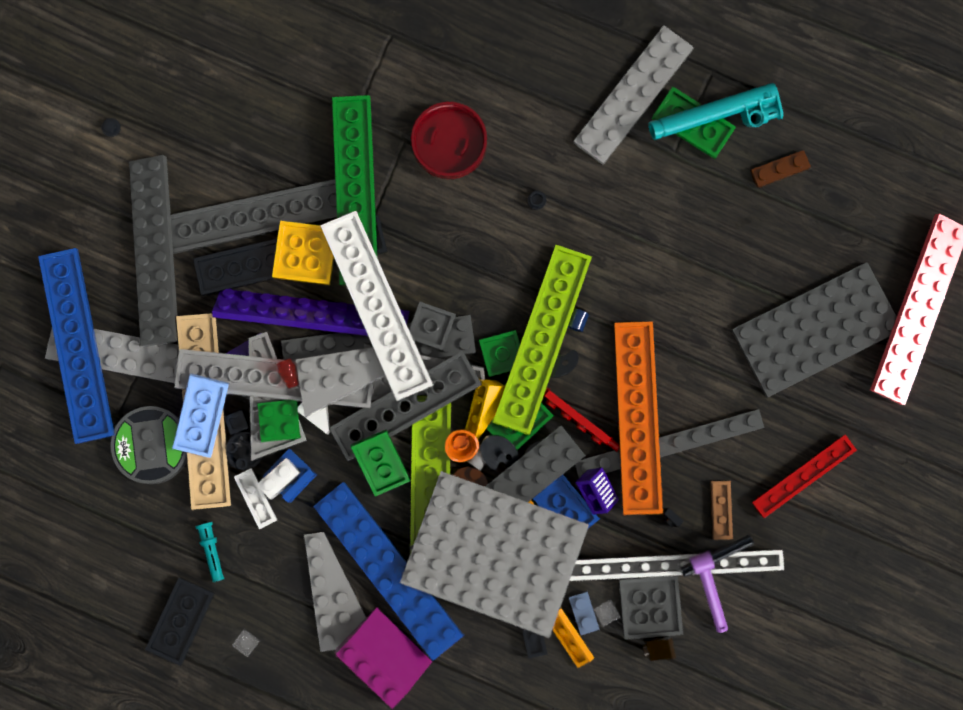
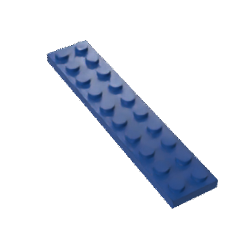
M73 248L38 256L74 442L79 444L115 436L78 249Z
M342 482L313 506L432 661L464 636L433 595L400 583L407 561L345 482Z

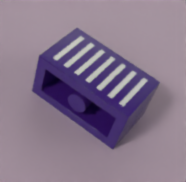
M602 467L588 469L576 481L593 515L608 513L619 501Z

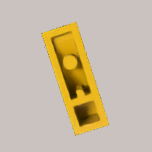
M479 379L482 385L475 389L465 430L473 433L477 439L480 438L496 415L505 389V385L498 381Z

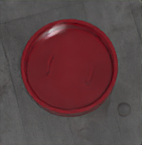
M457 102L435 104L426 109L413 126L411 135L413 153L419 165L435 177L442 179L464 177L473 172L485 156L487 149L485 125L480 116L464 104Z

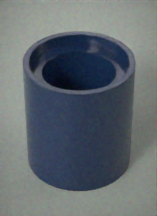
M574 308L568 328L577 332H583L589 314Z

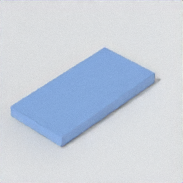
M190 374L172 449L211 458L229 383Z

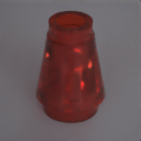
M291 358L276 364L278 367L276 370L288 389L299 385L295 362H292Z

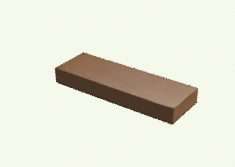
M710 481L712 540L733 539L731 481Z

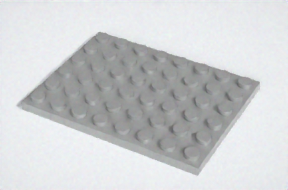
M441 471L400 583L550 638L589 524Z

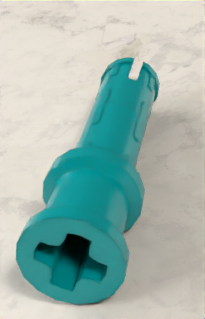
M213 522L195 526V528L199 531L201 539L199 543L201 547H204L212 582L223 580L224 577L215 546L217 538L213 534ZM211 554H213L216 570L214 569Z

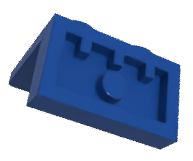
M288 449L263 477L267 476L286 458L290 459L301 473L280 494L286 502L291 503L317 474L291 449Z

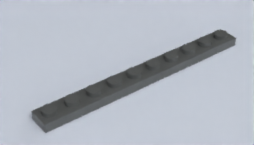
M758 409L660 437V458L765 428L760 411ZM620 449L617 452L614 450L578 461L575 464L578 478L588 469L602 467L605 473L621 469Z

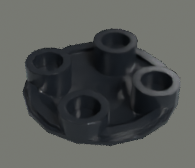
M251 432L234 434L226 444L227 461L239 470L254 468L263 458L251 461Z

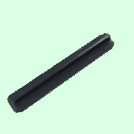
M750 535L744 536L711 552L713 563L754 544ZM691 563L680 568L684 577L695 573Z

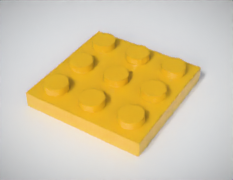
M280 221L272 277L330 285L334 256L321 226Z

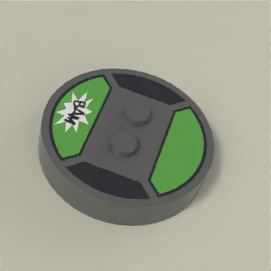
M155 406L137 408L126 414L114 429L115 436L111 438L112 458L120 472L129 479L144 484L163 483L180 473L188 459L187 452L172 449L179 417L171 411Z

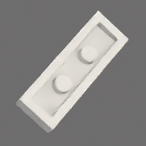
M253 468L235 476L234 478L258 528L261 529L277 521L265 493L257 485L259 481Z

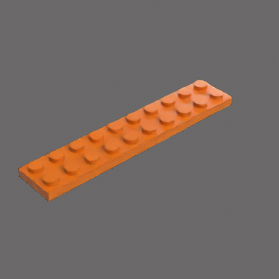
M653 322L614 323L623 515L663 514Z

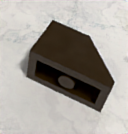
M661 636L644 640L645 645H642L644 657H648L650 661L676 658L671 637Z

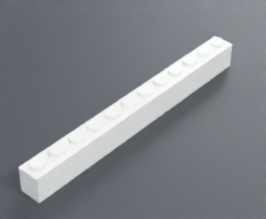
M783 550L737 552L714 563L715 568L711 569V573L784 570ZM698 554L576 560L569 581L682 575L680 568L691 563L690 557Z

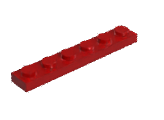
M846 435L841 436L751 503L762 518L767 517L857 451V449Z

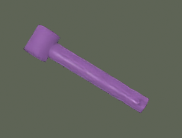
M707 551L692 556L690 561L695 574L700 575L716 631L718 633L726 632L728 630L711 573V569L715 568L711 554Z

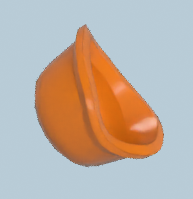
M461 429L451 432L445 442V451L448 457L455 462L468 461L479 450L477 437L467 430Z

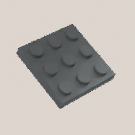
M678 575L619 580L624 639L683 635Z

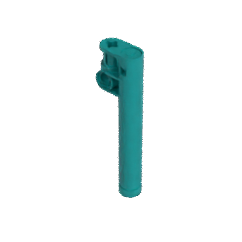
M770 83L650 121L648 127L653 140L738 113L741 114L743 124L748 127H759L767 123L768 120L774 118L778 120L783 119V109L777 87L774 83ZM752 114H755L756 120L754 123L751 122Z

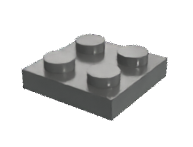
M419 302L409 329L413 340L443 351L456 314Z

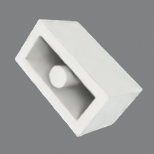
M286 458L257 485L269 499H274L301 472L290 459Z

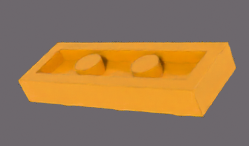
M559 609L552 630L577 668L593 660L594 656L563 610Z

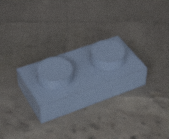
M588 592L568 597L580 635L599 630Z

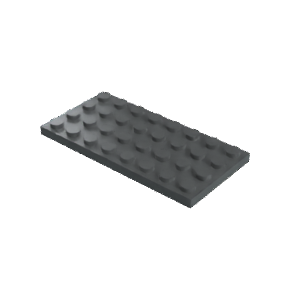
M868 262L731 331L766 398L889 337L897 317Z

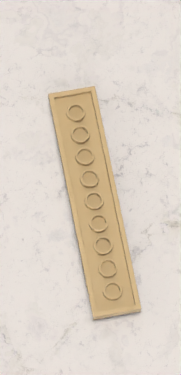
M212 314L176 316L179 349L219 353L216 318L212 317ZM182 389L183 401L186 393L185 389ZM223 411L211 458L187 452L191 510L231 506Z

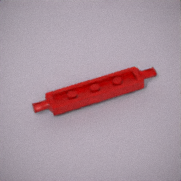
M546 388L544 398L548 406L562 411L560 415L566 420L570 421L572 419L577 423L576 427L583 433L587 431L593 435L591 439L597 444H606L616 452L619 450L620 444L613 440L612 437H609L551 392L549 388Z

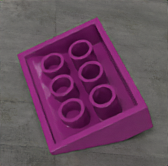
M377 607L335 649V655L392 709L409 692L432 663V660Z

